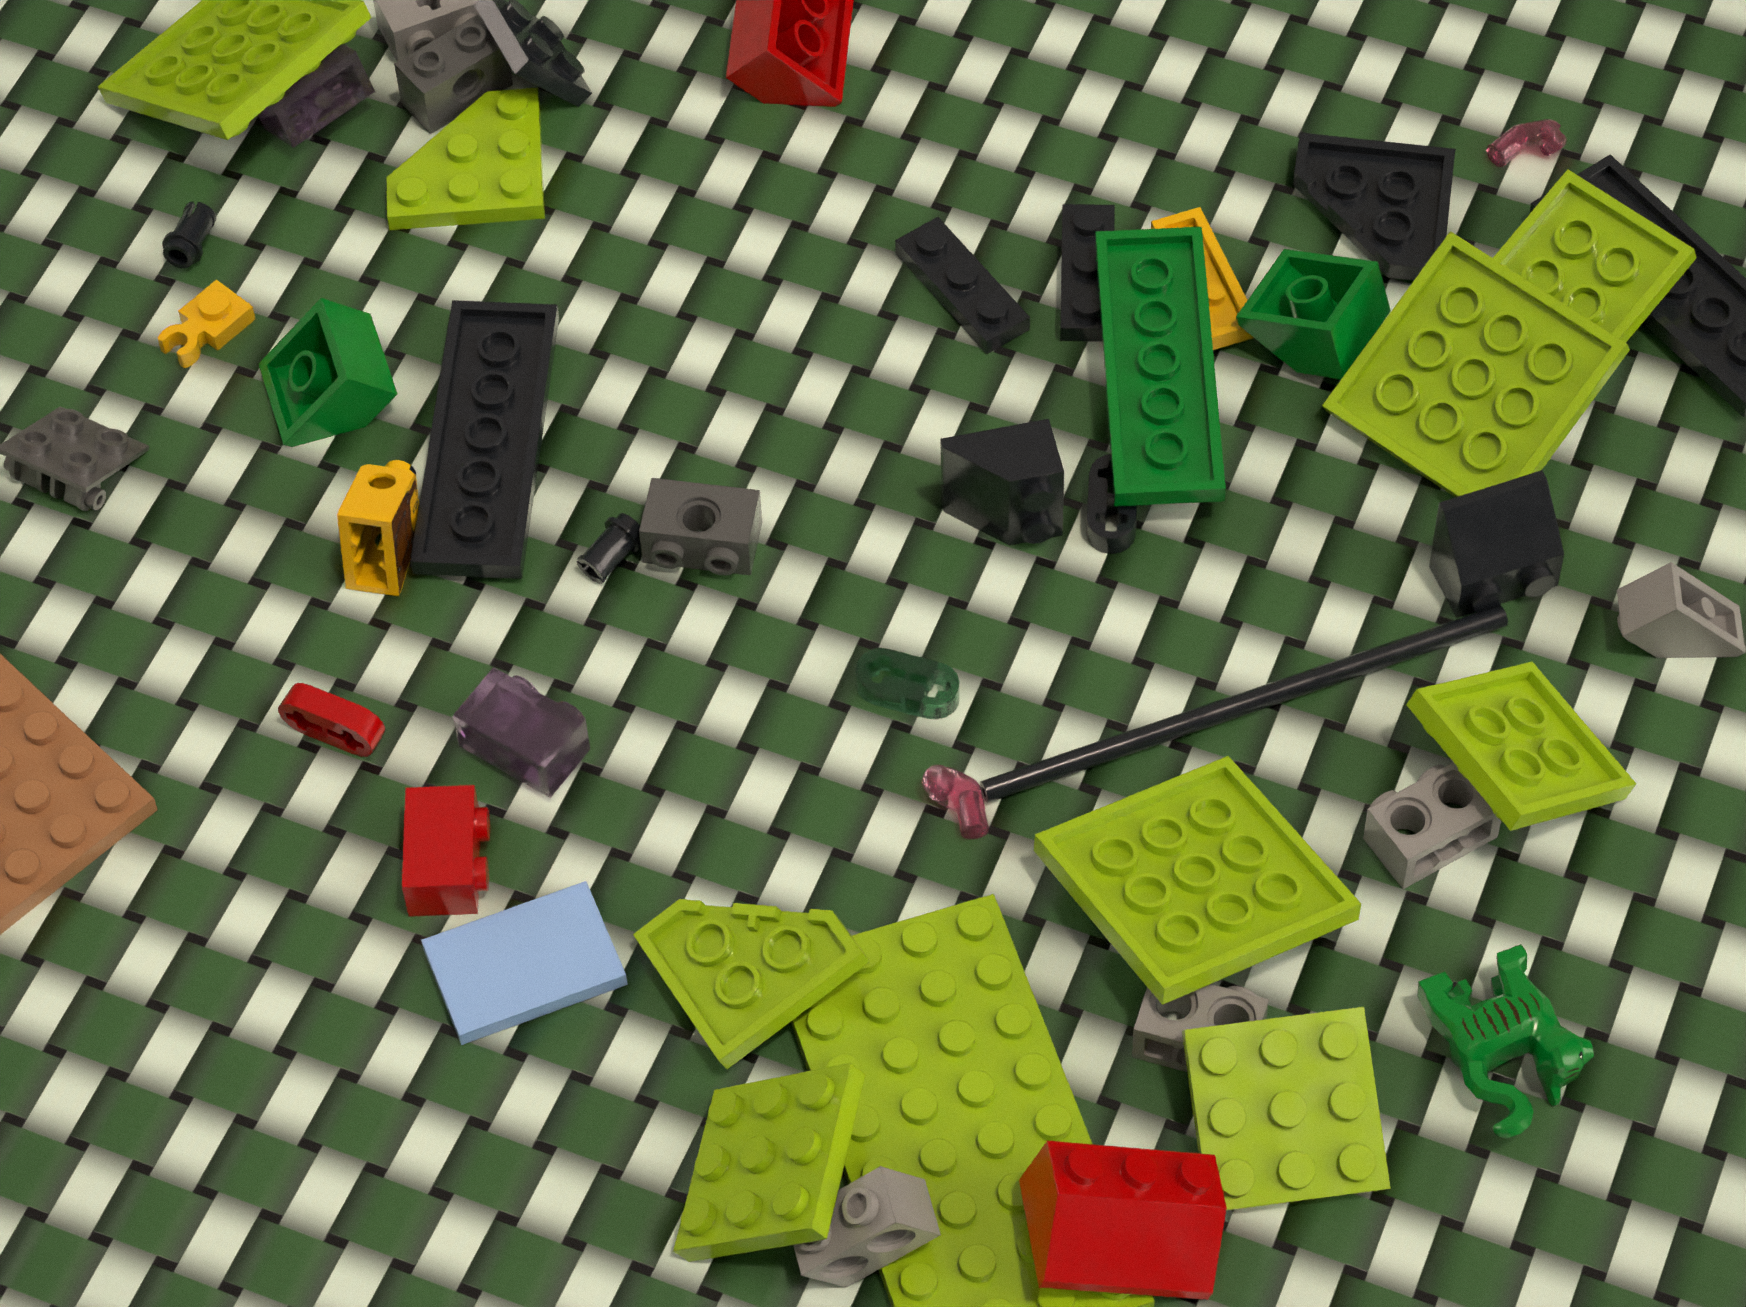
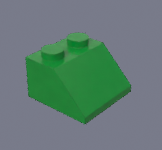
M1283 249L1239 311L1236 319L1240 327L1297 373L1342 379L1391 310L1377 261Z
M320 298L258 364L283 445L289 447L364 428L397 395L371 314L324 298Z

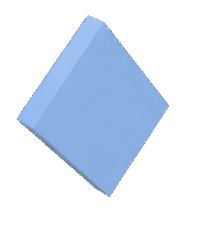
M586 881L421 940L424 953L461 1045L628 985L624 968Z

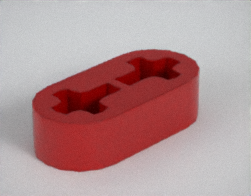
M295 683L278 707V713L281 718L296 731L361 757L371 755L385 733L383 722L369 709L305 683Z

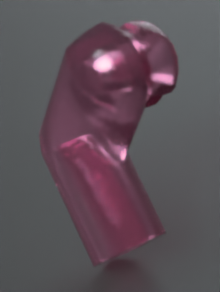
M1544 119L1514 125L1488 145L1486 152L1493 164L1503 167L1525 149L1536 143L1539 145L1542 154L1549 156L1566 145L1567 139L1559 130L1561 125L1552 119Z
M936 764L927 768L922 776V786L928 792L930 798L957 813L961 836L965 839H979L987 835L989 826L982 790L978 782L968 775L944 765Z

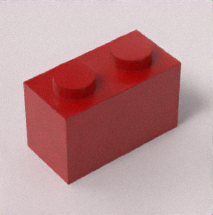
M475 785L405 788L402 890L409 917L478 914L479 892L489 890L487 856L480 857V842L490 841V815L488 807H479Z

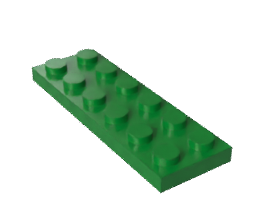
M1202 227L1096 231L1095 247L1114 505L1133 506L1225 501L1226 486Z

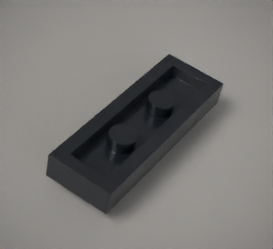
M1062 204L1060 341L1102 342L1095 235L1096 231H1115V205Z
M939 217L895 240L896 255L986 354L1030 330V316Z

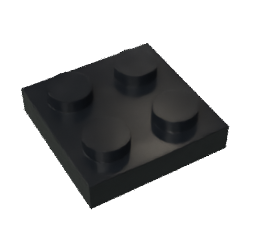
M479 0L474 5L515 75L577 107L592 94L582 77V74L585 72L584 67L573 54L565 49L561 42L564 34L551 19L546 16L538 19L531 15L516 0H509L508 2L505 0Z

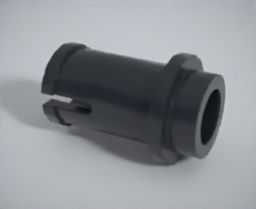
M193 201L186 204L174 231L166 234L162 241L164 258L170 264L178 268H188L200 261L203 255L202 244L217 219L212 208L202 202H198L196 208Z
M620 513L616 518L609 517L604 523L606 530L583 555L577 558V565L582 572L599 584L605 582L606 577L630 551L637 552L641 548L640 525L627 514Z

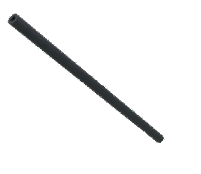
M1501 605L982 780L980 781L982 795L985 801L989 803L1497 630L1508 625L1506 612Z

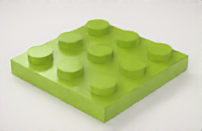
M1567 169L1493 259L1622 341L1627 342L1696 260V254L1691 246Z
M1533 662L1416 689L1406 704L1422 723L1424 730L1436 740L1455 763L1458 771L1469 780L1492 808L1495 816L1503 821L1510 831L1625 800L1636 786V782Z
M1364 1007L1193 1028L1182 1031L1198 1152L1200 1154L1215 1155L1227 1207L1226 1210L1391 1189Z
M846 1063L714 1090L673 1251L688 1262L827 1239L866 1074L852 1063Z

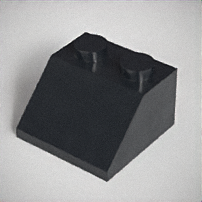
M1049 419L940 439L941 504L945 513L1009 546L1026 542L1036 544L1053 537L1063 536L1064 469Z
M1543 470L1439 502L1429 568L1456 618L1474 612L1477 613L1524 596L1537 597L1545 594L1552 587L1558 586L1564 550L1548 480Z

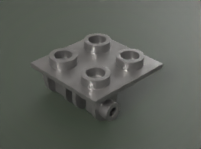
M61 406L0 444V454L6 456L4 468L9 471L12 479L31 485L43 493L50 491V495L56 499L64 497V501L77 506L83 511H88L91 508L94 510L100 509L106 499L105 490L100 489L101 482L149 450L148 445L128 437L125 432L108 428L84 417L76 410L66 409Z

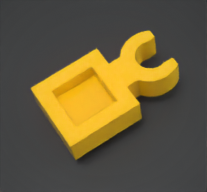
M216 279L178 310L181 324L165 328L159 334L158 342L161 352L164 354L170 352L175 346L185 345L176 353L180 366L183 368L190 367L199 359L201 348L208 343L218 351L256 320L253 306Z

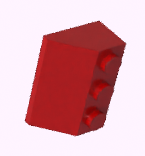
M736 0L726 78L764 104L836 107L842 103L854 0Z
M1047 1140L1019 1179L1039 1288L1209 1299L1213 1294L1227 1209L1215 1155Z

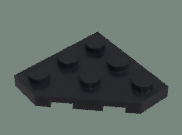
M1300 133L1293 186L1370 261H1377L1380 270L1388 278L1415 280L1447 235L1456 149Z

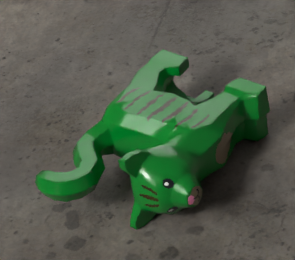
M1521 944L1497 953L1496 959L1499 975L1491 978L1493 998L1483 1000L1472 1006L1470 1003L1472 989L1467 980L1464 979L1457 982L1453 988V982L1445 971L1418 981L1417 997L1431 1025L1449 1042L1451 1060L1462 1071L1464 1084L1476 1098L1493 1104L1505 1105L1508 1108V1116L1493 1126L1495 1135L1506 1139L1519 1135L1531 1125L1534 1111L1530 1099L1513 1085L1489 1080L1488 1072L1513 1058L1529 1053L1533 1056L1537 1076L1549 1103L1552 1106H1556L1561 1101V1088L1577 1079L1583 1066L1594 1057L1591 1041L1579 1037L1562 1027L1555 1015L1550 1000L1525 975L1527 953Z

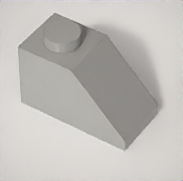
M1672 562L1617 589L1619 605L1617 623L1622 637L1656 658L1738 657L1746 653L1740 606Z

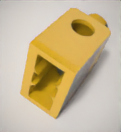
M392 460L385 466L371 464L361 466L339 508L337 520L346 589L399 596L411 560L419 510L416 471L405 461ZM382 532L381 540L377 546L375 539Z

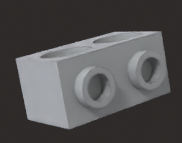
M1452 762L1445 767L1443 765L1433 766L1425 771L1416 783L1399 792L1394 790L1388 791L1376 798L1367 809L1363 839L1400 887L1405 889L1497 838L1501 820L1495 816L1492 808L1469 780L1458 771L1455 763ZM1455 803L1463 808H1450L1444 804ZM1408 829L1416 834L1405 835L1396 830Z
M1210 984L1162 1005L1147 987L1133 1030L1132 1058L1187 1072L1182 1037L1183 1030L1267 1019L1269 999L1258 997L1254 992L1243 987L1230 986L1225 988ZM1175 1011L1185 1017L1179 1020H1169L1161 1016V1014Z
M880 1166L838 1190L827 1239L795 1244L793 1246L801 1276L848 1287L941 1234L925 1179Z

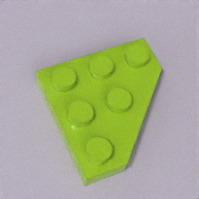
M538 87L485 92L388 175L386 181L389 230L545 219Z
M679 899L633 934L713 1054L726 1069H729L870 962L832 910L810 909L809 913L781 911L777 906L733 903V907L705 905L700 900Z

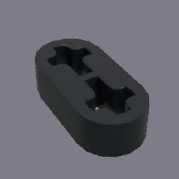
M1107 454L1096 459L1089 471L1086 533L1088 541L1093 548L1102 553L1116 554L1127 550L1134 543L1137 505H1114V494L1108 493V477L1112 476L1111 454ZM1107 514H1117L1116 531H1106Z

